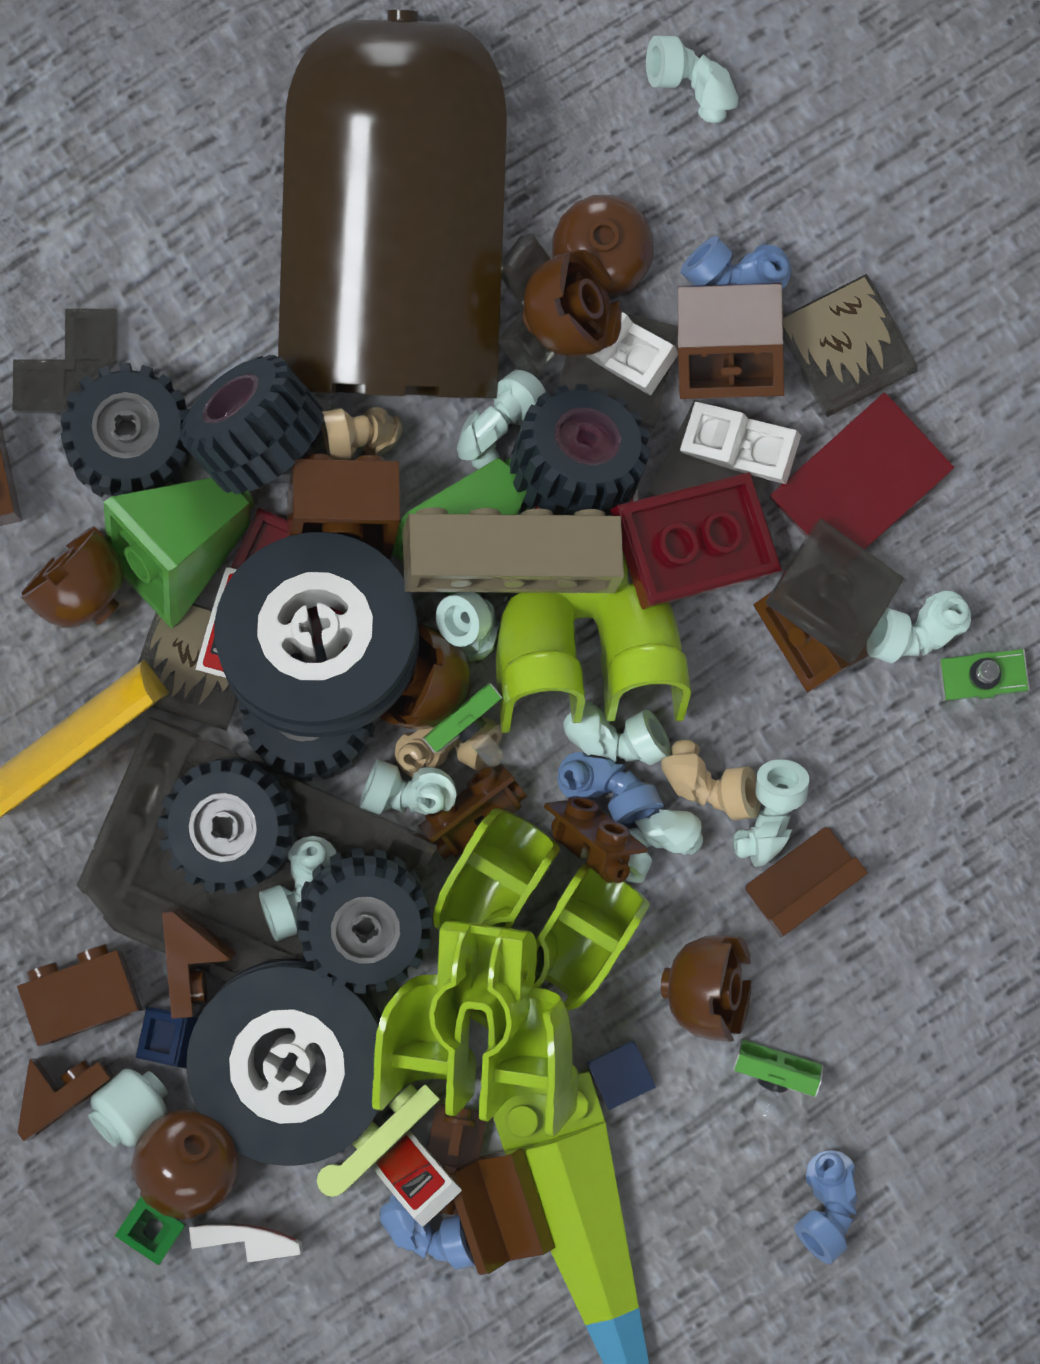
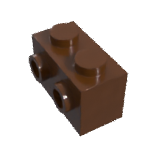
M104 944L77 954L79 964L59 970L57 962L27 972L29 982L20 984L17 988L37 1046H46L143 1011L123 951L115 950L109 952L107 945Z

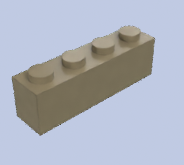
M431 507L420 509L416 514H409L403 529L405 592L615 593L624 577L621 516H605V512L602 510H581L574 513V516L553 515V512L548 509H530L522 512L521 515H501L499 510L493 508L475 509L470 511L469 514H448L446 509Z

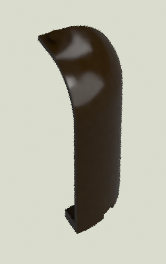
M387 10V20H353L328 29L310 45L295 70L289 88L285 114L278 358L281 357L285 360L310 392L364 393V395L383 396L420 395L446 398H497L507 111L503 85L489 52L474 35L457 25L418 21V11Z

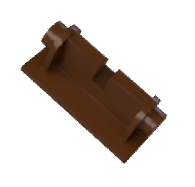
M501 763L493 768L490 766L485 767L469 779L467 788L456 796L455 804L449 811L441 810L434 814H427L425 816L426 820L419 824L418 827L431 841L444 860L452 854L457 858L463 853L478 827L474 822L475 819L481 815L485 818L495 808L515 813L522 808L520 802L527 795L515 781L514 776Z
M572 796L568 800L548 802L544 805V808L555 816L551 824L554 839L564 845L579 859L587 858L586 865L608 883H621L628 877L630 873L628 866L630 855L647 853L648 848L631 835L626 826L611 819L598 808V804L589 798Z
M436 1103L428 1151L442 1165V1168L448 1175L480 1157L486 1121L479 1119V1111L462 1108L456 1116L446 1115L445 1105ZM454 1199L439 1213L458 1215Z

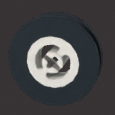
M311 532L288 536L254 553L236 570L227 583L217 606L214 626L218 658L227 682L239 702L253 716L268 726L285 733L304 737L336 736L359 729L377 719L397 701L407 687L413 675L419 653L420 637L416 612L411 593L405 592L404 579L400 572L375 548L355 538L335 533ZM314 606H317L323 629V646L327 656V661L322 663L317 661L312 641V624L307 610ZM330 607L343 612L344 614L337 615ZM348 644L347 648L342 651L343 646ZM299 654L308 663L292 658L290 655Z
M278 959L254 965L231 978L218 990L200 1014L193 1028L187 1051L186 1067L188 1084L194 1104L200 1114L207 1115L220 1123L231 1136L236 1152L262 1163L281 1166L305 1165L327 1159L341 1152L358 1139L368 1128L378 1111L372 1107L376 1032L382 1015L367 993H354L352 983L346 982L343 990L332 986V975L327 974L323 979L314 972L313 961L307 962L305 959ZM291 1028L295 1034H286L279 1037L265 1058L263 1072L267 1081L262 1080L254 1065V1049L257 1041L262 1035L274 1029ZM312 1043H317L325 1055L326 1075L324 1080L316 1089L306 1094H286L285 1090H294L305 1082L316 1062V1052ZM289 1052L298 1056L296 1066L290 1072L281 1067L284 1061L283 1058Z

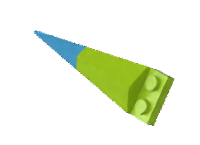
M586 1069L578 1072L576 1111L555 1137L545 1134L547 1095L525 1094L512 1097L504 1103L493 1118L503 1150L523 1149L555 1246L550 1251L603 1364H649L606 1122L590 1072Z

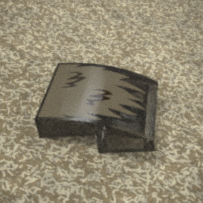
M867 274L783 316V340L800 366L803 380L826 417L918 371V366L900 330Z
M193 603L182 620L172 628L155 612L138 664L145 659L169 693L151 707L227 731L238 699L225 677L195 670L212 609Z

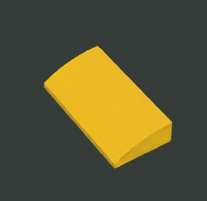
M145 659L0 767V818L169 693Z

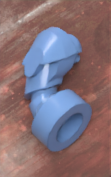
M713 236L693 251L684 262L680 271L692 285L782 283L783 289L790 279L791 266L789 258L783 250L777 246L764 244L756 247L754 252L745 255L740 263L733 267L731 265L732 251L717 236Z
M575 752L569 754L562 761L558 769L557 780L559 788L568 798L580 796L597 799L605 793H613L614 795L608 804L609 812L615 822L626 827L634 826V821L649 818L664 808L655 785L641 782L630 770L627 773L624 772L626 765L616 764L612 759L594 758L584 752Z
M833 1150L820 1152L812 1157L806 1170L807 1184L812 1188L814 1196L824 1204V1209L827 1210L824 1212L810 1210L794 1225L795 1232L804 1246L816 1258L826 1264H832L846 1251V1233L854 1220L849 1218V1215H857L855 1207L857 1194L853 1181L855 1174L854 1164L849 1156L840 1151Z
M393 1194L389 1198V1203L380 1208V1222L398 1248L403 1247L408 1251H413L423 1259L429 1254L434 1257V1260L449 1262L456 1270L475 1265L459 1214L444 1218L439 1230L435 1231L431 1229L429 1222L422 1227Z

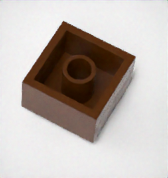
M311 454L303 459L294 460L296 463L292 466L287 496V537L311 532L341 534L360 540L378 550L387 559H391L400 522L399 461H386L385 458L376 455H365L355 460H334L331 456L325 454Z

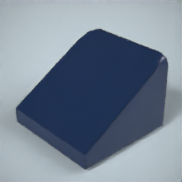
M146 1006L135 1058L187 1069L189 1040L199 1017L172 1019L171 1011Z
M634 1040L586 1062L608 1110L656 1088Z

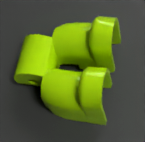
M624 553V577L615 593H519L511 597L501 615L496 652L497 690L502 696V699L499 700L501 733L510 732L513 707L518 699L529 694L544 691L569 693L572 723H581L585 705L583 672L576 652L574 621L578 618H593L599 631L606 721H615L619 700L623 693L636 687L651 684L671 685L675 721H684L691 696L688 663L685 654L682 652L679 628L670 603L642 610L634 584L628 582V569Z
M500 808L492 809L477 827L439 893L433 912L434 927L440 931L444 922L451 920L511 929L534 889L544 878L560 852V846L547 833L522 817ZM582 864L536 939L537 963L534 987L541 988L545 980L558 987L568 996L564 1002L568 1011L583 1005L598 989L619 954L629 942L650 907L649 901L627 882L608 883L588 865ZM471 1009V1018L489 1030L486 1013L482 1010Z
M451 920L444 922L439 932L438 974H425L409 979L388 1002L381 1016L376 1032L374 1053L373 1109L383 1110L411 1082L425 1079L447 1080L446 1115L456 1116L474 1096L476 1090L477 1058L469 1048L471 1009H476L486 1013L489 1027L488 1049L483 1053L479 1119L490 1121L504 1103L512 1097L525 1094L547 1095L545 1134L554 1137L576 1111L579 1074L576 1067L572 1064L571 1023L569 1012L562 998L550 990L534 987L537 945L535 936L531 931Z

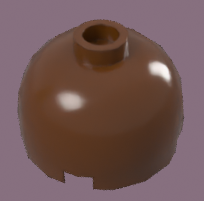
M592 195L575 202L560 217L552 236V258L564 252H574L579 249L587 250L601 262L609 273L613 285L605 288L610 300L632 292L646 276L654 256L653 233L646 217L631 202L614 195Z
M581 249L559 254L539 266L529 278L525 288L523 318L527 329L543 346L553 353L563 356L581 357L592 355L615 344L621 331L622 311L619 301L610 303V298L605 288L613 285L609 273L595 256L587 250Z
M92 526L68 543L66 546L69 549L55 560L53 557L31 579L21 593L23 595L21 598L50 624L61 628H75L91 619L96 625H99L119 606L114 596L123 584L124 568L120 555L111 542L95 526Z
M418 623L420 637L419 653L413 675L401 696L380 717L382 720L393 725L408 729L424 730L436 727L464 703L471 689V674L468 657L462 647L449 643L444 639L439 630Z
M712 935L689 942L677 953L671 968L666 967L662 973L661 995L663 999L669 1000L671 1013L677 1023L696 1037L713 1041L732 1042L734 1038L731 1033L740 1034L744 1028L749 1010L751 980H744L742 982L741 963L751 964L747 943L741 936Z
M184 1109L168 1112L150 1124L135 1146L131 1171L133 1178L135 1175L136 1184L141 1190L140 1195L147 1205L164 1216L185 1220L195 1218L197 1214L206 1213L211 1209L213 1211L222 1205L235 1184L239 1156L231 1136L220 1123L207 1115L200 1114L196 1110Z

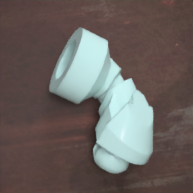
M656 35L651 38L646 54V72L652 87L675 88L683 78H688L691 80V87L695 90V98L700 104L698 114L706 122L719 123L726 118V110H731L738 106L739 97L726 68H723L715 61H710L704 54L701 58L697 57L693 50L683 46L677 36Z
M523 370L512 371L497 383V398H493L494 407L489 406L482 414H479L477 409L473 414L469 415L464 423L457 444L458 457L461 460H471L472 466L476 469H480L499 458V454L495 449L496 442L508 432V425L510 423L522 426L526 412L531 404L535 405L538 397L546 392L541 382L534 375Z
M944 590L927 598L925 605L919 611L917 622L913 626L908 614L885 607L878 612L870 626L867 636V653L870 657L888 663H894L902 656H919L920 652L923 656L927 655L933 649L943 647L954 636L967 631L971 623V612L968 604L957 593Z
M457 592L444 598L439 603L436 610V624L444 639L452 645L462 647L469 661L484 660L495 649L499 636L500 622L496 621L493 605L475 592Z
M585 700L581 723H572L571 712L563 722V728L568 739L588 756L591 754L601 756L606 759H612L615 763H617V757L625 759L626 762L640 760L648 765H653L664 757L671 755L670 742L662 725L646 709L626 720L624 733L622 734L616 732L615 727L610 725L609 721H606L605 714L598 709L597 705H593L591 701Z
M377 759L366 781L359 808L377 815L391 808L406 812V807H409L411 813L418 812L424 815L434 814L441 810L449 811L455 804L456 788L450 776L440 769L427 766L419 768L413 774L412 780L407 783V781L402 780L398 766Z
M772 760L762 765L757 772L755 793L757 799L765 806V809L759 812L754 827H751L750 830H738L733 835L735 854L739 858L750 856L755 867L765 866L781 852L792 832V829H787L791 817L788 812L799 808L807 800L809 775L800 764L790 760Z
M659 810V813L649 818L634 821L636 827L629 829L630 834L647 848L654 846L655 848H664L672 853L692 855L701 848L703 843L701 821L696 815L688 811ZM648 852L630 855L628 863L630 873L625 881L633 883L644 882L652 864V859Z
M316 836L303 837L295 842L289 850L288 859L291 862V874L295 880L296 890L291 892L281 885H277L259 892L261 906L275 941L297 935L298 902H301V889L305 881L311 883L313 880L312 871L319 864L327 868L330 865V856L336 854L332 844L324 838Z

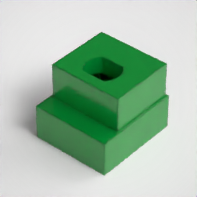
M140 1197L115 1234V1237L155 1264L160 1265L187 1224L178 1218L162 1215L147 1205L143 1198ZM151 1219H157L163 1225L155 1239L147 1237L144 1233V1229Z

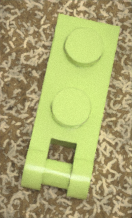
M410 1084L388 1105L395 1114L381 1127L372 1121L361 1136L352 1143L357 1150L343 1164H330L321 1169L317 1177V1185L320 1191L327 1196L333 1197L339 1196L348 1190L441 1098L427 1084L418 1091Z

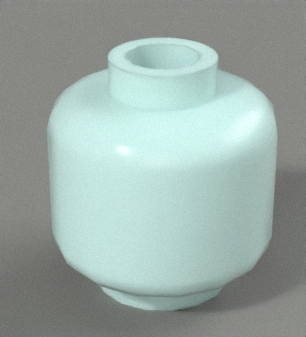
M122 1069L110 1081L92 1094L90 1101L93 1111L88 1114V1117L100 1135L112 1146L116 1147L120 1143L128 1147L136 1146L138 1140L150 1124L167 1114V1108L163 1099L168 1095V1092L152 1072L147 1071L144 1075H141L133 1069Z

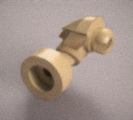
M381 407L370 408L363 415L352 417L342 408L322 412L324 419L321 426L326 454L334 460H351L359 447H361V450L366 455L382 456L396 445L402 435L403 427L400 417L389 416V413Z
M481 715L487 723L482 729L464 743H461L457 738L440 753H433L422 740L433 728L408 732L401 736L396 743L395 757L397 764L405 774L413 777V774L424 766L438 769L445 762L448 752L454 747L456 748L459 762L476 771H480L493 758L500 744L503 734L501 733L500 724Z
M691 740L676 741L671 747L672 755L661 760V769L679 797L682 796L689 801H696L703 807L708 802L713 805L714 809L724 811L734 821L752 819L758 816L761 802L756 797L757 776L751 767L726 769L721 779L716 781L711 778V772L706 769L705 762L698 756L700 747Z

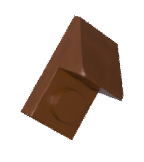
M170 907L162 913L171 1017L172 1019L193 1017L201 1010L200 1003L207 1002L206 974L204 971H197L196 963L229 961L237 954L182 907Z
M31 1058L27 1069L17 1131L23 1141L33 1139L90 1098L102 1085L110 1081L114 1075L105 1062H97L91 1066L87 1059H85L60 1077L65 1086L58 1089L39 1060Z

